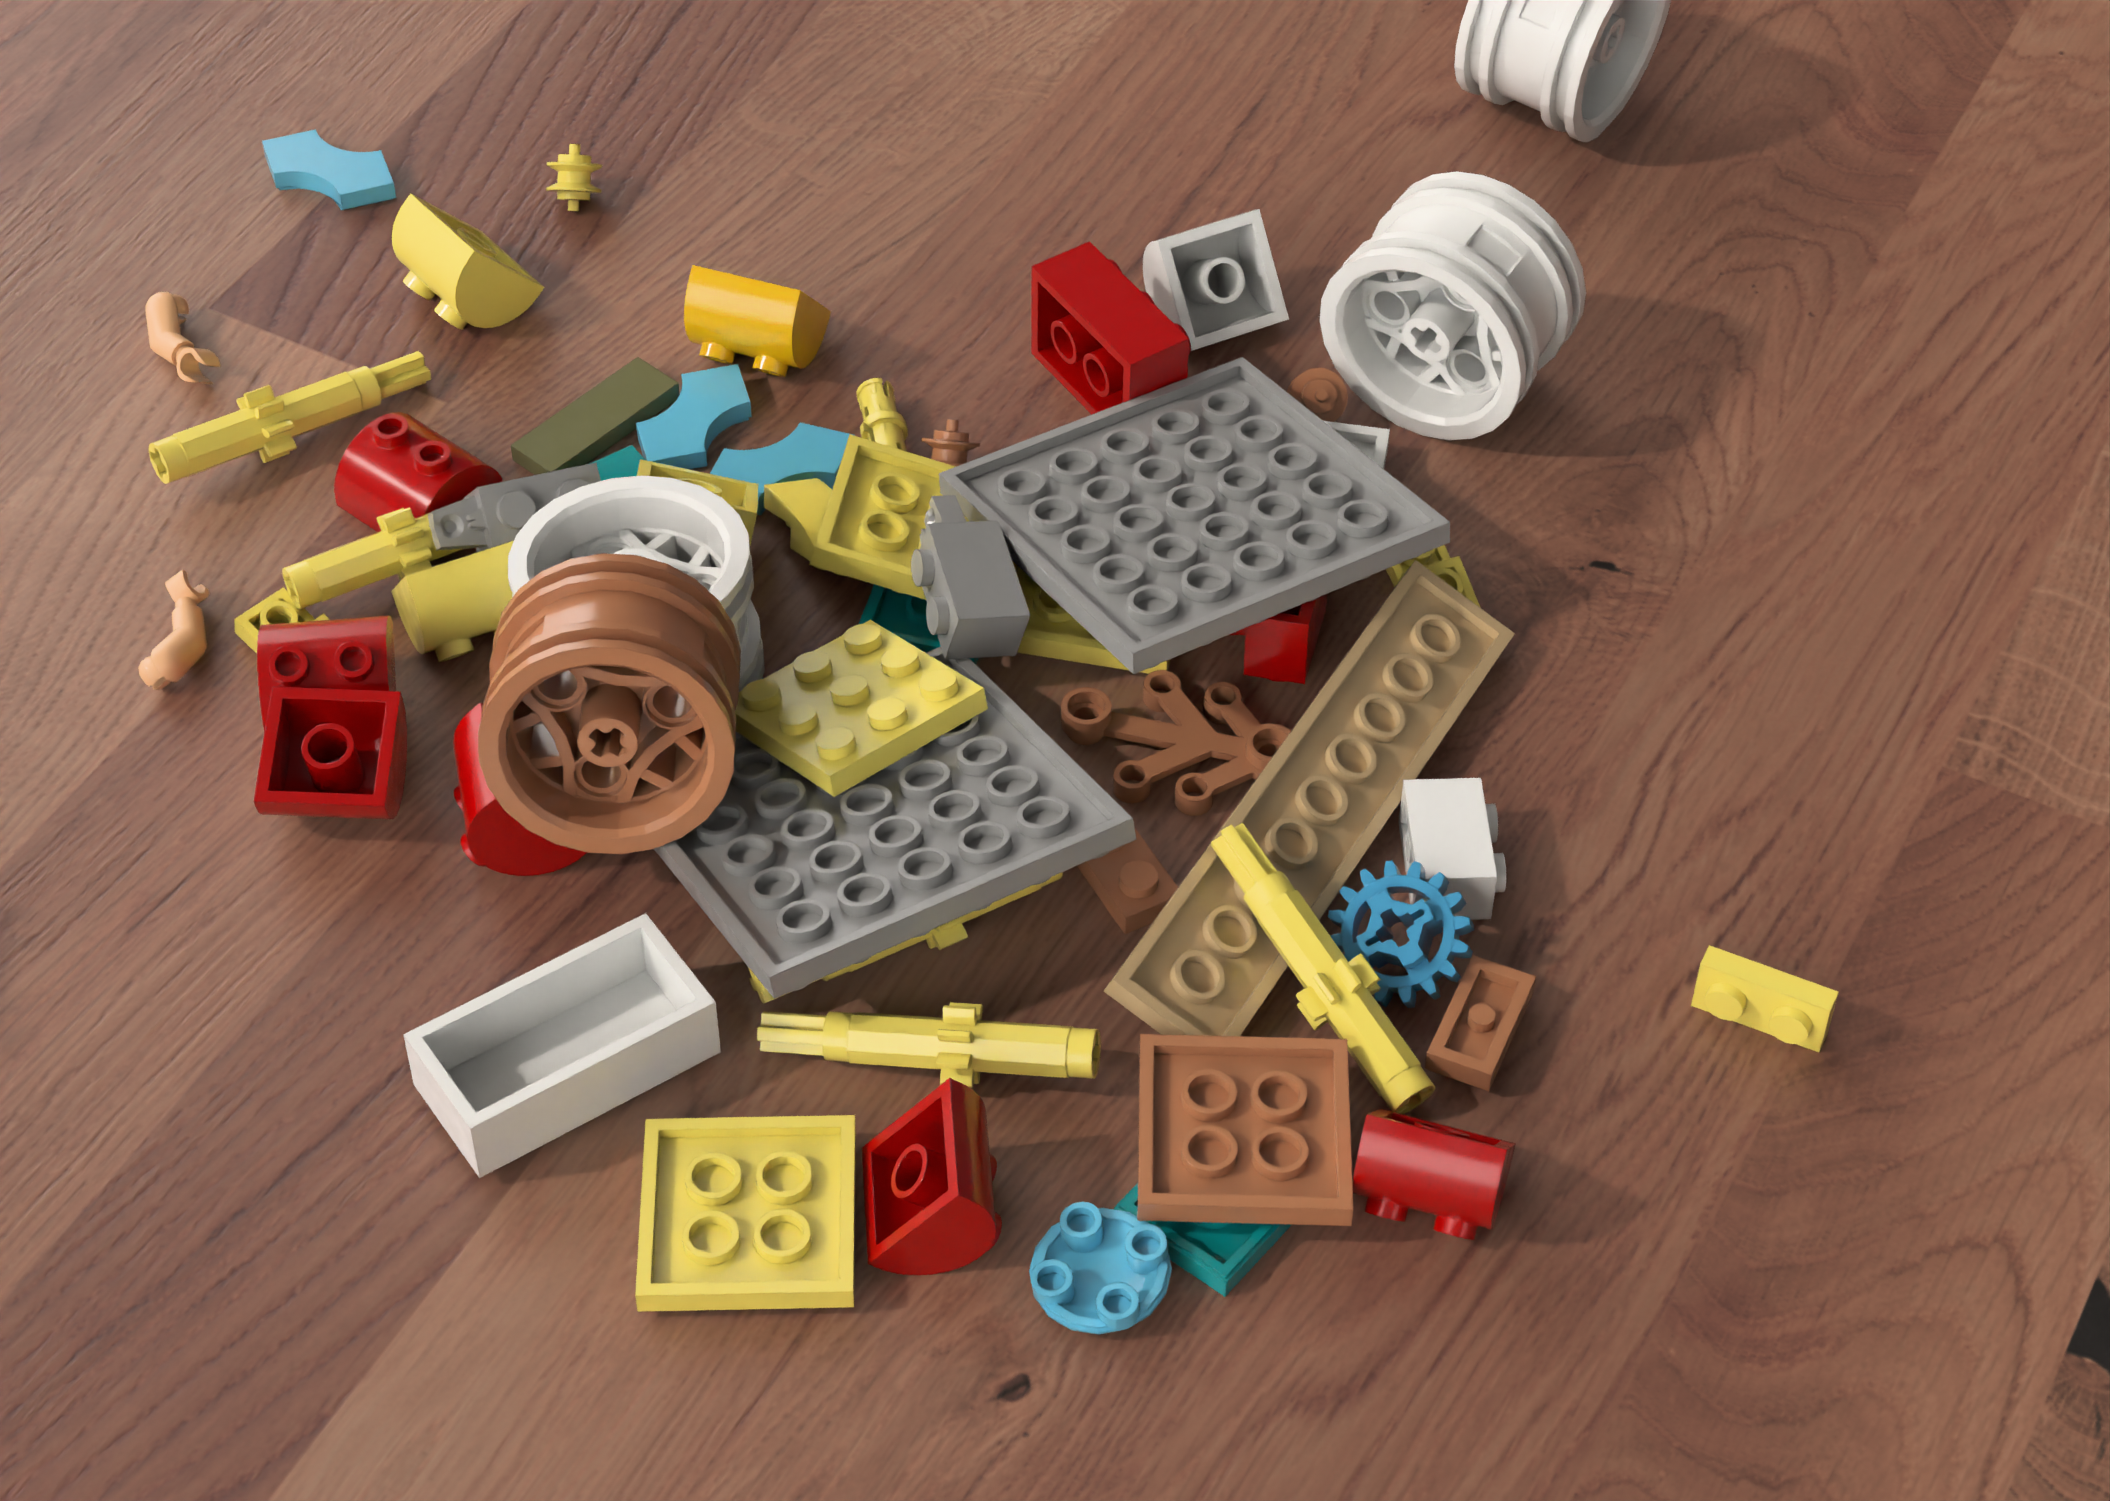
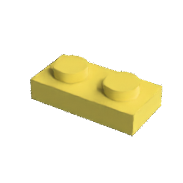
M1709 945L1700 963L1691 1006L1707 1011L1717 1018L1734 1021L1770 1034L1785 1043L1797 1044L1820 1052L1828 1034L1839 992Z

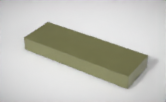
M637 357L511 445L512 459L534 475L586 465L634 431L637 422L652 418L676 401L680 395L679 383Z

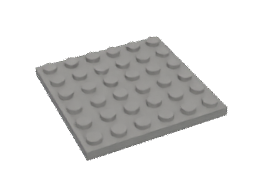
M1243 357L939 473L940 493L942 495H955L964 516L969 521L999 520L1012 561L1133 674L1153 668L1188 651L1208 645L1224 636L1263 622L1272 616L1306 602L1316 600L1327 593L1366 579L1375 573L1450 543V521Z
M938 647L926 653L982 686L985 690L987 710L835 797L736 732L734 773L723 800L708 819L691 832L654 850L775 999L789 992L803 989L810 983L852 964L862 963L871 956L911 938L923 936L932 929L961 916L985 909L993 902L1027 887L1044 883L1052 876L1086 861L1105 856L1111 850L1136 840L1133 818L971 659L945 660L941 647Z

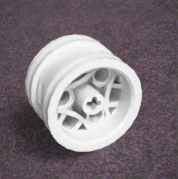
M1468 0L1456 43L1454 63L1456 81L1461 89L1472 94H1482L1485 100L1494 104L1505 105L1515 100L1541 112V119L1547 127L1556 131H1567L1570 137L1578 141L1589 142L1597 138L1616 118L1635 91L1659 41L1671 0Z
M1457 171L1433 174L1413 183L1395 201L1391 209L1379 220L1372 238L1363 242L1329 280L1321 298L1319 320L1324 345L1336 370L1351 390L1371 409L1389 421L1422 436L1444 440L1473 439L1495 430L1509 418L1516 405L1527 394L1537 375V371L1556 356L1563 343L1574 332L1583 315L1586 297L1583 268L1573 244L1559 224L1530 197L1506 183L1484 175Z
M655 476L611 478L581 486L552 500L532 515L516 535L508 555V581L512 597L519 588L541 571L572 558L607 553L637 555L663 562L695 578L719 600L733 622L741 648L739 692L750 682L762 679L765 668L760 619L750 599L754 589L749 534L740 515L722 497L700 485L674 478Z

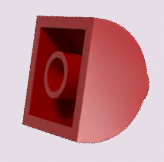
M392 412L371 421L351 441L341 458L336 472L334 493L337 506L376 532H380L381 529L376 519L379 516L401 508L407 509L410 507L415 519L434 510L464 500V497L477 487L503 482V480L494 468L414 417L403 412Z
M391 616L261 625L257 641V672L264 731L271 687L396 691L394 635Z
M271 687L253 801L259 814L394 819L398 814L402 801L407 764V722L401 691Z
M480 702L461 719L453 737L459 785L454 788L453 793L458 806L464 814L466 833L460 839L464 853L478 866H486L496 872L515 876L541 875L571 865L587 854V852L556 845L527 830L504 811L487 787L478 760V730L483 703Z
M949 1078L862 1147L868 1264L881 1270L903 1275H933L949 1272L977 1260L985 1252L989 1251L999 1239L1002 1220L1000 1215L994 1211L992 1187L997 1171V1161L989 1151L985 1104L981 1097L970 1087Z
M1379 1109L1366 1114L1354 1170L1353 1194L1368 1197L1364 1211L1369 1214L1406 1222L1408 1209L1411 1208L1436 1215L1433 1230L1459 1238L1475 1240L1478 1226L1492 1229L1494 1226L1516 1143Z

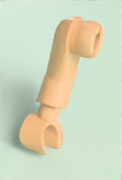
M158 292L152 295L145 305L150 348L156 354L175 365L177 373L182 380L213 384L212 381L203 376L198 362L206 366L220 367L218 357L208 349L194 348V344L182 336L180 332V325L186 321V318L183 315H178V313H189L186 299L169 292Z
M181 570L165 582L166 588L175 602V609L172 612L173 632L152 649L151 656L142 660L138 667L139 674L144 683L148 686H153L155 690L165 688L170 682H178L204 655L207 648L203 612L197 605L209 596V589L202 584L192 588L187 579L188 573L185 570Z

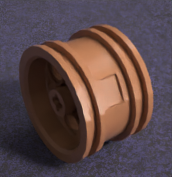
M601 553L572 558L541 571L519 588L502 611L494 635L493 651L489 663L490 684L482 706L481 722L478 730V760L487 787L504 811L527 830L556 845L587 853L627 854L655 849L684 837L706 821L723 800L734 773L736 743L735 710L738 705L741 648L734 624L719 600L695 578L669 564L637 555Z

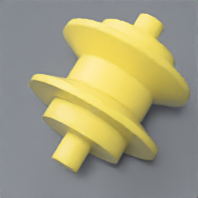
M569 144V154H559L558 162H547V166L558 171L557 183L546 187V191L557 192L558 200H568V211H579V201H590V193H602L601 189L591 184V173L601 169L602 165L592 164L591 156L580 155V144Z

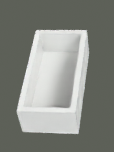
M646 913L403 1034L414 1086L479 1178L721 1053L715 1000Z

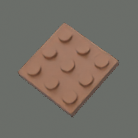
M1140 1034L1137 1221L1352 1226L1353 1184L1347 1039Z

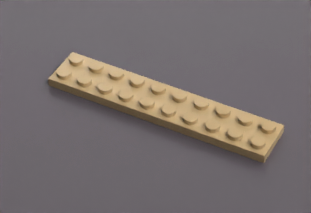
M1415 560L1212 841L1220 837L1221 831L1226 827L1233 825L1235 828L1243 823L1275 869L1282 871L1293 887L1299 891L1320 920L1400 803L1403 780H1415L1515 633ZM1210 843L1104 989V992L1163 1035L1240 1036L1286 970L1288 964L1259 925L1257 918L1244 901L1245 893Z

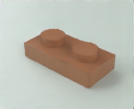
M1136 828V840L1111 850L1103 857L1091 859L1077 865L1124 934L1152 924L1178 888Z
M1472 955L1429 1046L1424 1069L1489 1091L1534 993L1536 976Z

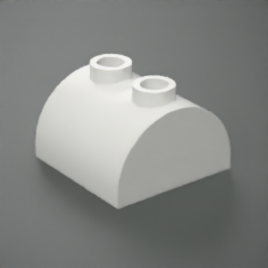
M1260 209L1152 241L1146 246L1143 256V277L1146 292L1150 295L1155 305L1173 323H1177L1184 328L1191 343V351L1289 320Z

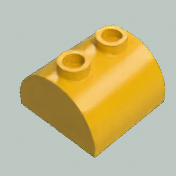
M692 265L685 295L684 325L688 339L692 343L701 345L699 356L730 365L733 363L735 353L754 357L752 367L754 370L779 377H786L788 366L803 369L812 362L827 329L831 314L829 309L801 290Z

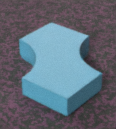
M316 129L262 141L265 158L276 189H307L320 192L332 198L341 210L396 198L394 182L381 150L373 152L342 150L325 142L318 135Z
M738 364L681 374L682 390L674 404L658 416L636 423L637 438L645 460L689 470L707 466V451L715 437L726 428L747 421L749 417H752L751 402Z
M800 422L790 435L770 446L752 450L724 448L710 474L758 484L757 515H762L766 510L764 508V485L818 478L833 489L850 434Z

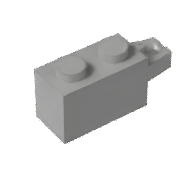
M597 463L480 486L465 496L464 500L432 511L428 514V520L436 550L476 548L477 552L514 541L518 532L531 516L552 500L581 486L600 482Z
M955 495L932 496L929 502L930 509L926 512L924 518L926 529H921V547L913 551L911 559V572L914 584L917 587L922 586L927 601L926 620L930 633L938 636L945 660L1016 656L1030 618V612L999 520L966 521Z

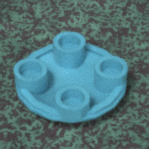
M1077 1202L1063 1210L1060 1215V1222L1051 1226L1036 1245L1029 1273L1033 1295L1048 1317L1070 1330L1100 1335L1126 1330L1150 1316L1167 1294L1172 1266L1166 1235L1161 1228L1146 1221H1137V1216L1127 1211L1097 1208L1089 1202Z

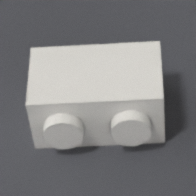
M1481 778L1403 780L1399 829L1406 875L1414 861L1421 863L1424 867L1426 882L1441 872L1449 881L1447 891L1443 897L1450 893L1460 892L1467 903L1455 916L1469 917L1471 920L1491 919L1495 892H1505L1506 863L1503 853H1493L1492 843L1497 841L1498 836L1497 809L1495 804H1485ZM1409 893L1410 904H1414L1421 899L1425 902L1428 900L1420 895Z

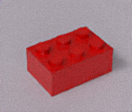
M1090 241L1032 266L1031 354L1091 415L1188 378V356L1191 353V343L1184 328L1177 323H1173L1155 305L1147 292L1140 291L1122 273L1118 264L1112 259H1107Z

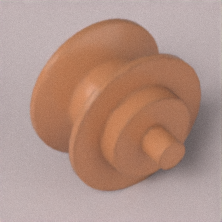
M1312 368L1304 371L1293 379L1287 389V393L1323 421L1335 422L1343 414L1347 406L1348 393L1343 380L1335 372L1326 368Z
M947 419L946 431L934 430L933 438H921V441L932 447L931 459L956 467L967 463L968 451L980 447V443L969 442V433L958 432L959 420Z

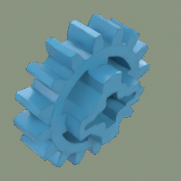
M1393 860L1386 861L1384 877L1377 880L1366 868L1360 871V876L1364 887L1358 893L1345 886L1339 891L1349 904L1346 911L1329 910L1328 918L1341 928V933L1333 934L1331 938L1341 952H1345L1344 956L1348 962L1362 953L1372 968L1376 966L1380 969L1389 963L1404 967L1409 975L1388 976L1376 972L1380 978L1377 984L1381 988L1375 993V1000L1379 1005L1387 1007L1393 994L1399 993L1404 1005L1407 1008H1413L1416 1002V991L1422 989L1434 1000L1440 998V990L1436 981L1444 976L1448 980L1458 982L1461 976L1452 965L1454 958L1464 959L1472 957L1473 951L1467 944L1459 940V936L1474 931V923L1469 917L1455 916L1467 904L1460 892L1450 893L1443 897L1449 885L1448 879L1439 872L1426 882L1425 869L1419 862L1414 861L1407 875H1401ZM1413 893L1428 900L1425 902L1421 899L1414 904H1408L1394 900L1392 894ZM1370 908L1372 913L1367 930L1358 936L1361 920ZM1402 922L1408 928L1406 932L1410 941L1399 947L1392 940L1394 935L1391 927L1396 923ZM1443 932L1440 948L1432 961H1430L1428 955L1433 937Z

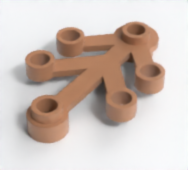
M1167 670L1153 671L1145 677L1143 682V702L1153 711L1166 712L1175 724L1111 712L1112 704L1109 697L1101 690L1091 687L1076 688L1068 692L1061 702V727L1068 737L1077 744H1095L1103 736L1166 748L1138 761H1123L1115 767L1113 771V793L1123 802L1139 803L1144 801L1150 795L1151 783L1205 759L1213 757L1228 760V762L1203 774L1191 772L1178 778L1175 784V805L1180 812L1190 816H1199L1207 813L1213 805L1214 795L1252 778L1257 779L1291 732L1290 729L1279 724H1261L1242 702V693L1237 686L1228 682H1217L1205 690L1204 715L1213 723L1229 724L1237 736L1217 733L1181 690L1179 677ZM1163 689V690H1167V691H1169V692L1159 693V692H1156L1155 690ZM1224 701V702H1228V703H1230V704L1220 705V704H1217L1216 702ZM1133 779L1139 781V783L1129 784L1124 781ZM1189 792H1198V793H1200V794H1202V795H1200V796H1190V795H1187L1186 793H1189Z

